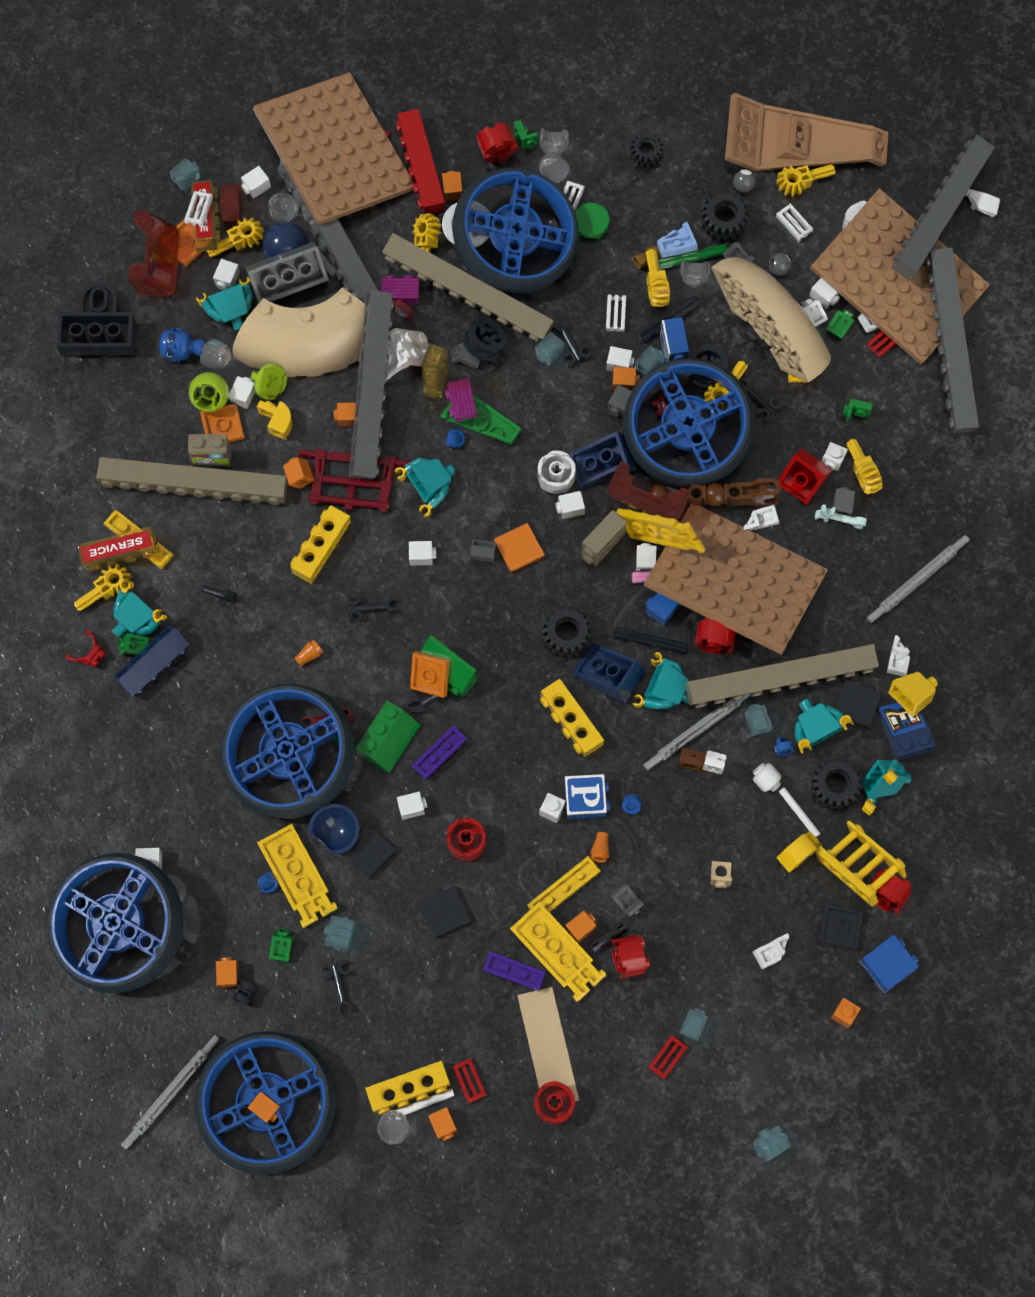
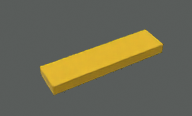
M117 510L103 523L104 526L119 537L143 531ZM150 536L152 546L137 551L162 570L174 555Z
M587 856L527 904V906L531 910L540 902L550 913L601 871L590 857Z

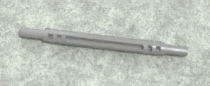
M964 535L955 544L949 545L880 603V607L871 613L867 620L873 623L884 612H889L953 558L957 551L969 542V538Z
M751 693L744 694L743 699L733 700L731 697L657 751V755L643 764L644 768L648 771L660 761L668 759L739 707L740 703L748 698Z
M214 1035L202 1050H198L134 1125V1130L121 1144L124 1149L127 1150L139 1135L142 1136L207 1060V1055L218 1044L219 1038Z

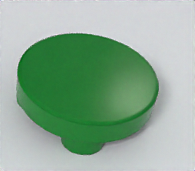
M585 203L575 211L578 230L581 236L599 239L607 231L610 218L607 210L602 205Z

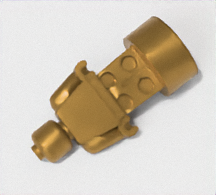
M651 246L645 248L647 251L650 249L656 250L658 259L662 257L658 247ZM646 252L633 256V262L638 269L647 265Z

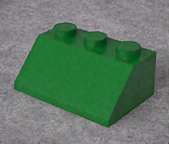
M432 635L428 638L421 653L450 660L448 690L453 695H459L463 698L477 681L476 669Z
M386 701L355 748L359 756L390 774L421 725L404 710Z

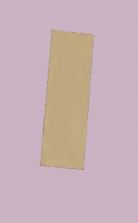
M550 987L541 989L539 992L533 991L517 995L539 1089L545 1083L558 1081L568 1086L574 1094L575 1101H579L553 988ZM553 1098L549 1105L558 1106L560 1101H556Z

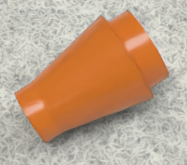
M315 640L309 641L294 658L302 667L304 664L320 657L323 650Z
M597 833L590 852L591 860L604 863L609 858V835L607 833Z

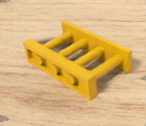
M848 821L847 826L850 833L831 850L826 851L820 846L815 852L818 860L873 907L878 903L876 891L896 872L905 878L907 876L904 869L906 866L899 858H893L868 837L860 825H854L851 821ZM857 838L863 843L844 862H839L836 859V856L854 839ZM869 849L877 855L858 873L853 874L849 871V867ZM882 861L890 866L871 885L863 883V878Z

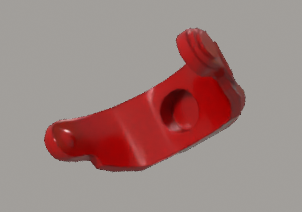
M672 386L669 387L667 391L670 392L677 388ZM664 393L651 401L653 408H657L655 411L658 417L662 416L663 411L667 407Z
M86 630L85 633L93 639L91 652L82 658H72L66 654V659L74 663L92 665L96 668L99 665L98 660L100 658L103 659L106 656V652L97 643L94 635L89 630Z

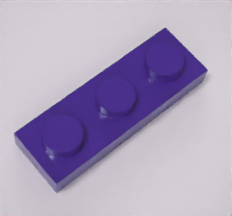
M453 725L412 765V768L427 780L467 741V738Z
M489 952L483 968L484 972L538 992L546 974L545 971L493 952Z

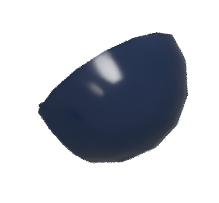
M279 222L272 225L265 233L262 248L264 255L268 259L309 244L307 235L301 227L291 222Z
M330 804L322 806L314 813L310 820L309 833L334 855L344 853L353 847L359 836L360 827L358 819L352 810L344 805Z

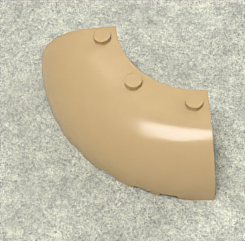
M739 257L721 260L711 267L732 312L745 322L748 321L760 338L764 339L769 346H772L770 351L782 371L810 382L826 369L830 363L831 355L823 338L797 300L779 281L763 268Z
M341 288L328 300L306 308L282 307L263 298L240 328L233 345V357L245 365L261 369L269 363H275L285 369L284 372L287 374V377H315L323 375V373L345 369L348 365L360 361L365 304L344 288Z

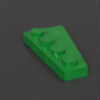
M474 396L478 418L457 423L455 418L450 416L449 407H452L451 402L440 416L441 419L512 445L522 431V428L476 396Z

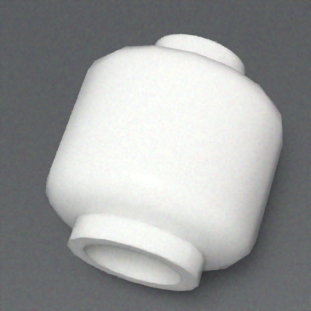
M762 763L753 771V782L762 791L767 792L771 790L774 792L781 785L779 781L782 775L772 764Z

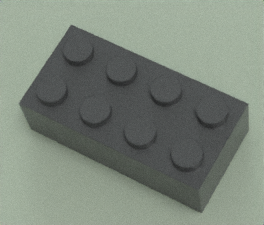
M314 242L245 267L258 303L263 298L271 302L329 280L318 247Z

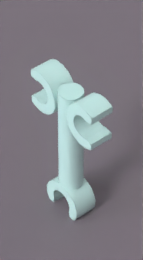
M822 505L821 510H816L814 519L816 520L823 518L824 522H828L829 519L851 524L858 529L866 526V518L836 513L835 507L829 509L826 508V505Z

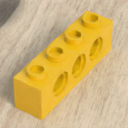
M331 505L328 510L325 509L322 512L319 524L313 526L308 541L305 540L303 542L298 557L295 556L290 563L292 573L311 584L351 523L349 515ZM331 525L334 527L331 531L325 530L326 526ZM317 541L324 542L320 547L315 546ZM309 556L314 557L312 562H306L305 559Z
M560 679L541 691L540 701L545 708L549 707L552 712L551 717L556 723L561 724L565 737L572 739L574 742L573 747L578 754L582 753L585 758L604 745V739ZM557 700H561L565 703V705L563 707H557L554 703ZM567 716H574L576 720L569 723L565 718ZM579 731H584L587 736L579 738L576 734Z
M439 1061L365 1089L373 1112H378L381 1115L389 1112L390 1107L397 1105L400 1108L408 1105L412 1099L416 1098L417 1101L428 1098L429 1093L436 1092V1094L447 1091L450 1083L443 1063ZM425 1077L433 1079V1084L430 1087L422 1085V1080ZM406 1084L414 1086V1091L411 1094L403 1092V1087ZM389 1090L395 1093V1097L391 1101L384 1099L385 1092Z

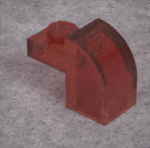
M228 184L221 187V221H240L241 186Z

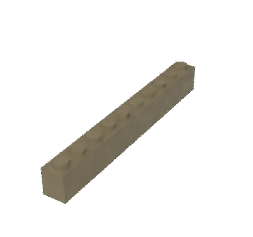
M392 233L382 251L386 261L392 264L395 262L400 264V268L408 273L411 271L417 273L416 277L425 282L428 279L433 282L432 285L437 289L442 290L444 288L449 291L448 294L456 299L459 297L463 298L465 304L473 308L475 306L481 308V312L487 316L491 314L496 316L498 322L504 325L507 323L512 325V329L520 334L523 332L529 334V338L537 343L539 340L544 343L554 325V320L394 233Z
M104 457L99 458L96 476L99 485L105 488L117 486L124 490H130L131 488H136L143 492L156 490L162 494L175 492L177 495L182 496L194 494L196 497L212 496L215 499L231 498L234 501H242L244 499L250 500L253 503L264 501L272 505L285 504L288 485L286 476Z
M871 644L686 682L685 687L689 706L695 705L696 708L707 706L706 702L709 701L719 704L726 702L725 698L732 697L733 700L743 699L744 694L751 693L752 697L762 695L763 690L769 689L770 693L781 691L783 686H788V689L800 687L799 683L802 682L812 685L818 683V679L825 678L826 682L836 680L837 675L843 674L844 678L855 676L856 671L862 670V674L874 672L873 668L879 667L875 646Z

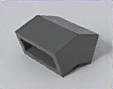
M473 539L470 559L494 562L496 542Z

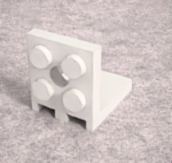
M394 328L389 332V336H391L390 346L387 347L389 362L385 369L387 380L407 365L423 366L422 361L427 348L430 367L436 365L434 354L429 347L424 332Z

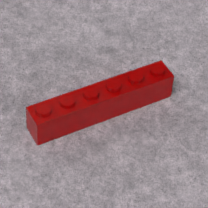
M419 109L398 113V121H395L396 128L402 134L400 137L401 146L405 147L407 151L404 152L406 163L410 162L411 167L408 170L410 178L415 180V183H413L414 192L420 198L417 199L419 210L423 209L424 214L439 213V211L445 210V201Z

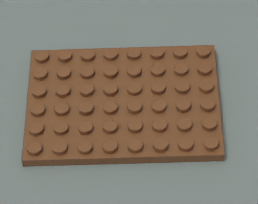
M350 72L253 107L254 113L318 226L414 190V182Z
M879 188L811 265L810 269L921 365L940 344V340L936 338L935 332L937 321L933 319L935 306L934 303H931L930 299L932 286L928 284L929 267H926L924 260L917 273L910 280H907L891 268L895 262L892 259L898 251H902V243L906 238L909 239L911 237L909 232L915 225L918 226L919 223ZM937 239L931 250L947 247ZM953 253L962 316H964L990 284Z
M691 504L680 523H690L706 550L703 553H699L698 550H683L666 546L645 580L644 586L711 620L718 621L725 627L782 655L828 569L750 530H744V527L699 505Z

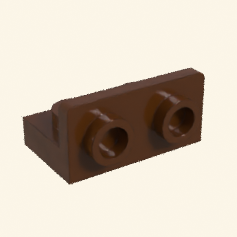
M685 748L681 749L678 763L679 768L716 775L714 772L703 770L707 753Z

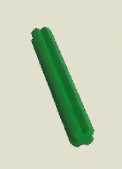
M721 244L688 253L659 258V268L665 269L722 256L728 248L726 244Z

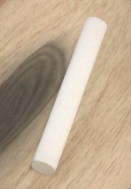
M785 787L779 791L781 796L805 827L815 837H818L821 834L787 789Z
M451 1088L395 1110L398 1118L451 1098L454 1096Z

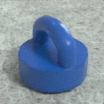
M451 429L448 432L446 438V445L448 447L457 448L463 446L465 436L462 430Z
M783 737L776 739L777 745L774 747L777 756L784 757L794 752L795 749L792 742L787 741Z
M634 794L626 795L623 798L622 808L626 813L636 814L640 811L642 806L641 798Z
M269 871L258 879V885L262 892L270 893L277 889L278 880L274 873Z

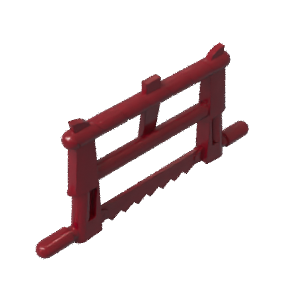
M301 449L297 452L300 457H314V473H312L314 481H312V494L308 496V500L311 501L310 505H317L318 503L345 505V510H352V506L379 508L381 512L386 513V509L391 507L388 500L394 483L392 478L395 466L405 467V465L412 462L410 460H397V457L394 456L377 457V465L384 466L382 481L324 475L326 460L350 462V452L347 454L344 452L338 453L337 451L328 453L322 449H315L314 452ZM322 483L348 485L346 498L321 495ZM355 486L381 488L379 501L354 499Z

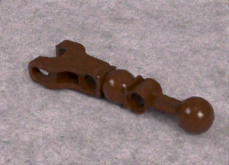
M774 478L731 483L729 485L724 484V486L719 483H712L707 487L706 484H703V486L697 484L690 486L688 490H668L665 486L658 484L648 490L646 497L648 503L654 508H662L668 502L688 501L696 506L702 504L706 506L707 503L710 506L717 507L725 502V505L729 503L731 505H752L764 508L779 504L781 484ZM769 485H774V486H776V489H775V488H767V487H768ZM735 491L739 495L736 497L730 496V493ZM693 493L701 494L699 498H694L691 495ZM769 498H776L774 501L767 500Z

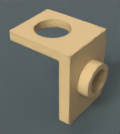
M712 861L710 885H715L717 888H727L732 882L731 863ZM717 867H724L727 870V874L724 877L717 876L715 873Z

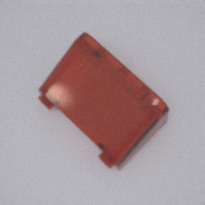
M134 210V223L138 228L143 229V233L147 237L144 263H136L130 267L128 281L140 296H169L175 291L180 232L175 225L148 211Z
M620 461L608 487L610 498L649 515H659L676 520L683 517L688 507L690 490L682 487L677 493L669 492L666 499L660 498L633 486L634 476L629 473V464Z

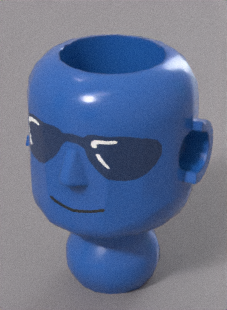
M171 328V330H165L161 334L159 343L160 355L165 359H170L169 361L176 362L188 360L191 353L203 356L206 352V341L203 339L192 340L190 333L182 331L181 328Z

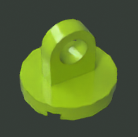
M269 363L263 366L260 371H252L251 379L255 381L254 387L259 397L269 401L276 399L278 394H282L287 384V374L282 366Z

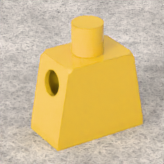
M915 672L893 680L888 693L914 717L931 703L936 692L935 687H937L938 683L934 677L926 679L921 673Z

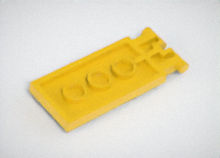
M618 508L616 511L627 522L626 532L631 539L683 550H698L699 553H703L706 550L689 522L683 524L674 518L669 519L659 515L654 516L644 512H634L630 509Z
M292 824L257 842L294 912L298 910L303 918L300 921L303 928L318 920L315 913L320 911L322 917L338 909L335 902L331 904L326 894L329 891Z
M540 902L510 928L563 987L567 985L574 992L572 997L577 1002L590 991L585 985L587 982L595 987L606 976L602 969L599 972L591 964L593 959Z

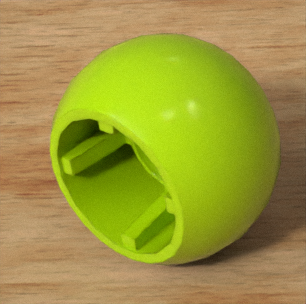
M204 372L197 375L191 381L188 395L195 408L202 412L212 413L219 411L227 403L229 387L220 375L213 372ZM206 387H212L215 392H209Z

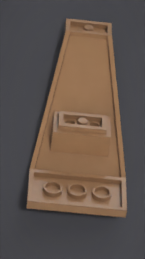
M737 93L731 95L725 154L726 161L754 172L779 170L784 167L789 169L791 165L793 168L806 165L812 167L866 161L880 167L886 165L887 131L875 126L764 105Z

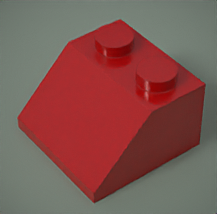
M802 448L794 454L778 481L784 490L807 505L823 486L832 469Z

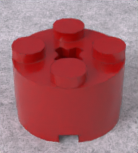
M507 123L494 124L495 127L490 129L488 126L479 132L477 143L486 162L502 164L507 162L508 157L518 151L519 147Z
M705 617V620L698 623L695 647L697 648L699 645L700 650L707 653L721 654V651H726V654H730L733 652L736 632L718 621Z
M472 818L458 819L448 828L447 846L455 858L470 862L483 853L486 847V834L483 826L477 820ZM468 836H469V837H470V842L466 841V842L464 843V842H463V837H464V838H468Z
M888 868L878 871L870 885L886 872ZM894 874L876 891L878 903L875 905L886 912H889L891 909L895 911L894 914H898L911 895V883L905 879L898 878Z
M631 935L612 940L611 946L615 945V950L612 951L614 965L617 973H622L619 977L624 979L645 974L646 968L650 967L648 956L644 955L643 948H645V942L643 937Z
M558 1081L545 1083L535 1095L534 1107L536 1114L547 1124L558 1125L564 1123L572 1116L575 1107V1097L572 1090ZM553 1098H555L556 1101H560L557 1108H554L553 1105H549Z

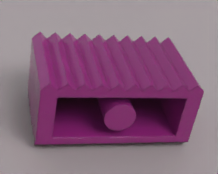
M406 275L404 278H396V276L381 278L382 292L392 293L394 302L399 298L409 305L419 304L418 277Z
M469 378L447 383L448 389L445 390L447 401L451 400L452 407H449L451 418H455L457 423L478 418Z

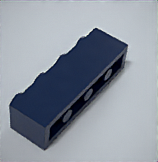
M169 625L115 674L113 678L131 696L138 695L144 690V686L148 682H152L158 677V673L162 669H166L172 664V660L177 655L180 656L186 651L189 643L175 627Z

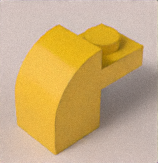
M260 400L257 405L258 413L271 419L267 426L269 434L286 440L292 429V418L289 408L281 401L276 407L275 404L269 401L263 402Z
M809 831L791 843L777 859L790 873L823 845Z

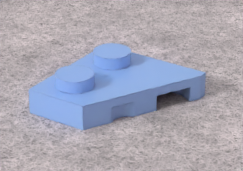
M685 222L680 230H673L667 236L657 240V247L662 258L696 251L697 243L688 222Z

